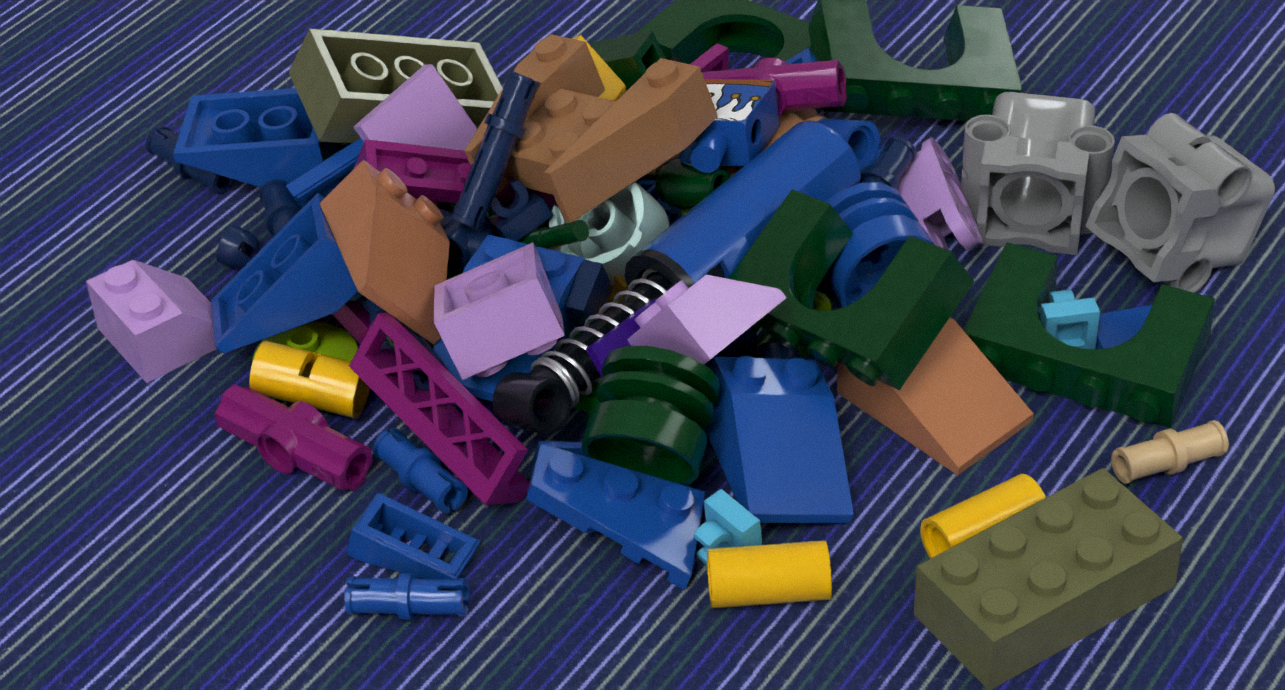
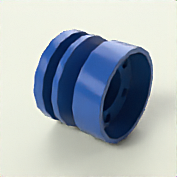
M881 182L856 184L842 189L825 201L831 204L854 233L824 275L842 307L859 300L874 287L910 235L934 244L897 189Z

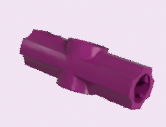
M768 57L757 62L753 68L702 72L704 79L775 80L779 116L782 115L783 111L844 106L847 98V80L844 65H841L839 60L787 64L778 58Z
M234 384L222 394L219 407L215 411L217 427L256 446L263 459L278 472L288 474L294 469L299 468L340 490L348 489L352 492L366 481L367 472L373 463L371 448L329 428L323 415L309 403L298 401L289 408L247 386L240 387Z

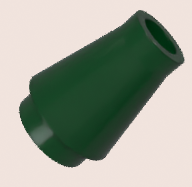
M677 158L665 164L659 170L656 177V190L663 202L669 206L683 209L697 205L727 181L730 175L725 170L718 169L710 173H704L694 168L692 164L683 163L680 161V158Z

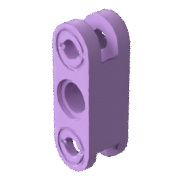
M930 137L922 142L921 150L917 152V156L910 162L899 179L898 192L936 246L949 250L944 237L952 232L959 243L969 251L982 243L981 234L952 163L940 145Z

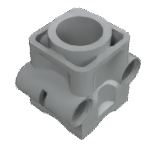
M1004 92L996 97L992 115H979L967 121L964 129L961 188L966 196L975 222H977L976 224L983 240L981 245L1003 247L1008 242L1036 246L1051 253L1078 254L1080 234L1093 233L1085 226L1094 203L1104 192L1110 180L1115 146L1114 136L1110 131L1094 126L1095 108L1089 101L1066 97Z
M1169 113L1157 119L1146 135L1121 137L1112 159L1110 180L1104 192L1094 203L1085 227L1102 241L1124 253L1132 261L1135 268L1151 281H1162L1168 286L1195 293L1207 282L1212 268L1239 265L1244 261L1273 198L1275 186L1273 179L1266 172L1216 136H1206L1178 114Z

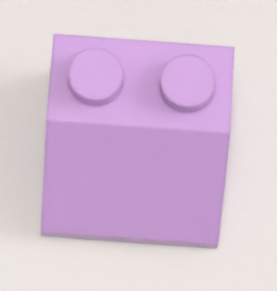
M534 243L434 285V324L462 380L475 374L478 377L490 376L504 368L508 360L526 352L528 355L543 353L551 349L558 342V338L565 336L562 315Z
M131 260L122 265L112 267L107 272L86 281L97 328L146 383L217 350L214 341L211 302L188 278L136 260Z
M705 275L690 288L681 280L634 319L640 326V329L627 340L631 346H651L672 350L691 357L704 365L787 297L778 288Z

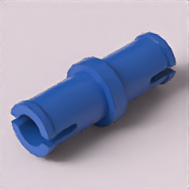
M394 427L390 428V434L387 430H384L376 438L373 445L374 455L398 473L399 481L409 491L422 493L442 513H450L449 506L456 511L463 505L468 494L467 486L442 467L441 460L432 450L419 448L401 430Z
M400 573L398 578H357V576H350L346 581L347 587H352V589L345 588L344 601L348 615H355L357 613L397 614L400 620H414L416 614L458 615L465 617L468 613V607L463 606V604H469L470 600L467 578L417 579L415 573Z

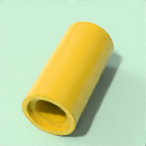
M266 340L257 349L250 371V388L267 397L291 403L303 401L318 410L354 419L361 415L370 391V387L349 367L351 361Z
M1019 474L924 519L920 526V533L925 550L931 559L1043 500L1046 496L1032 477L1027 474Z
M826 540L707 549V574L712 609L831 600V567Z

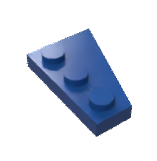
M541 443L535 458L526 500L584 533L600 532L623 546L620 554L638 564L643 558L669 572L667 581L683 590L686 589L692 575L697 544L694 532L700 526L705 491Z

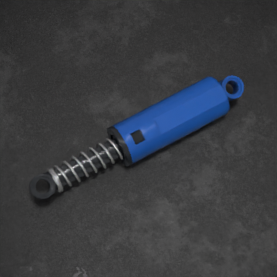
M823 118L817 122H800L793 126L636 253L626 263L624 277L628 290L620 291L614 297L613 302L605 303L600 308L599 314L590 315L585 320L584 326L576 327L570 333V338L560 340L555 346V351L545 352L531 365V372H511L505 375L497 384L493 394V409L498 420L509 427L541 434H553L559 431L567 422L571 409L579 403V394L589 395L592 392L591 382H600L602 377L597 378L600 374L586 350L588 346L650 300L662 296L681 280L690 288L705 275L728 279L792 189L825 202L842 189L859 184L861 179L860 171L872 165L878 155L879 138L874 126L868 121ZM627 295L623 300H621V301L618 303V300H619L622 296ZM613 307V308H612L611 310H609L606 314H604V312H605L608 308ZM598 319L595 323H593V324L589 327V324H590L593 320ZM578 332H582L578 337L574 339V336ZM564 344H568V345L565 346L561 351H559V349H560Z

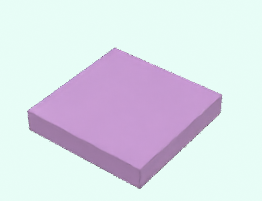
M433 64L422 66L353 126L363 141L368 139L463 151L477 131V127Z

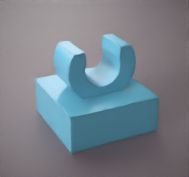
M1071 290L1049 292L1051 303L1041 304L1040 322L1045 330L1054 338L1067 345L1083 349H1095L1100 310L1095 299L1075 300Z
M720 489L704 500L706 522L694 532V538L705 546L696 553L697 558L705 565H707V549L762 545L760 520L724 490Z

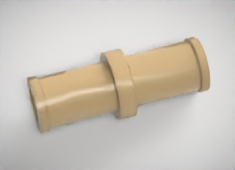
M1215 420L1180 432L1166 429L1157 432L1152 440L1128 447L1116 448L1112 452V467L1117 478L1124 484L1159 472H1164L1168 475L1184 471L1187 464L1213 456H1222L1224 453H1227L1229 447L1228 437L1224 427Z

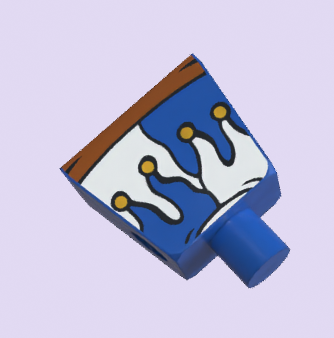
M704 79L718 117L685 150L679 153L680 161L690 163L694 168L704 173L713 172L720 165L745 166L759 155L780 125L775 80Z

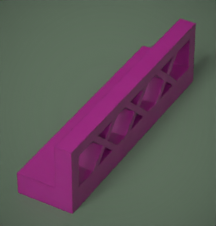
M365 139L355 164L356 167L364 159L380 172L384 168L391 170L406 185L407 193L415 199L423 195L430 201L457 203V200H459L471 168L463 150ZM508 184L495 197L499 200L501 206H508L514 201L515 193ZM526 187L528 193L532 192L543 198L551 211L554 205L558 207L554 195Z
M378 313L349 367L485 505L521 502L528 491L530 482L517 468L528 449L389 313ZM387 336L394 342L395 353L392 349L381 348ZM422 370L428 376L429 391L420 390L415 386L413 371ZM452 404H457L463 410V415ZM491 438L505 452L504 455H502L487 439Z

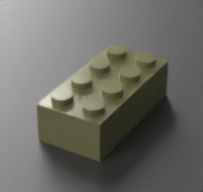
M309 28L289 70V75L320 142L353 143L361 138L353 126L422 66L427 64H433L477 129L503 89L480 43Z
M1101 468L917 565L914 616L988 690H992L1174 588L1183 537L1107 470Z

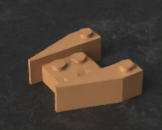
M549 34L535 45L534 49L518 63L513 71L540 82L541 85L531 103L523 125L527 130L523 139L518 137L495 196L513 178L527 188L554 195L564 221L569 223L575 221L685 150L718 117L700 66L660 58L617 101L599 98L605 91L587 43ZM502 91L500 92L492 107L488 111L489 114H493L496 104L498 103L500 96L502 94ZM487 115L464 150L471 166L488 124L484 123Z

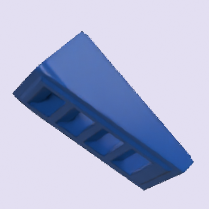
M377 493L351 530L347 555L361 562L401 573H415L417 577L423 579H459L479 549L481 541ZM401 539L411 540V542L408 545L402 542ZM423 544L433 546L429 554L420 550ZM445 550L456 553L449 564L440 560Z

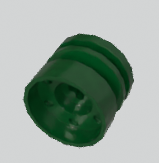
M624 346L612 350L604 359L602 367L603 378L598 383L596 389L597 398L600 403L590 411L582 441L583 454L589 458L681 485L691 484L700 474L707 446V437L703 430L713 421V405L717 403L720 393L719 378L710 368L697 360L672 350L651 346Z

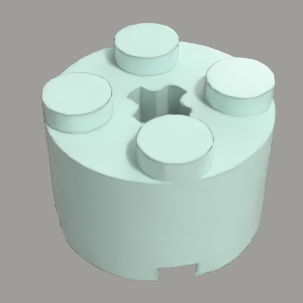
M635 181L575 220H583L589 227V236L585 241L556 247L555 249L562 253L602 263L613 286L615 285L614 276L620 274L625 279L626 263L669 228V221L659 202ZM554 205L551 211L553 216L549 218V227L569 223L564 221L559 207Z

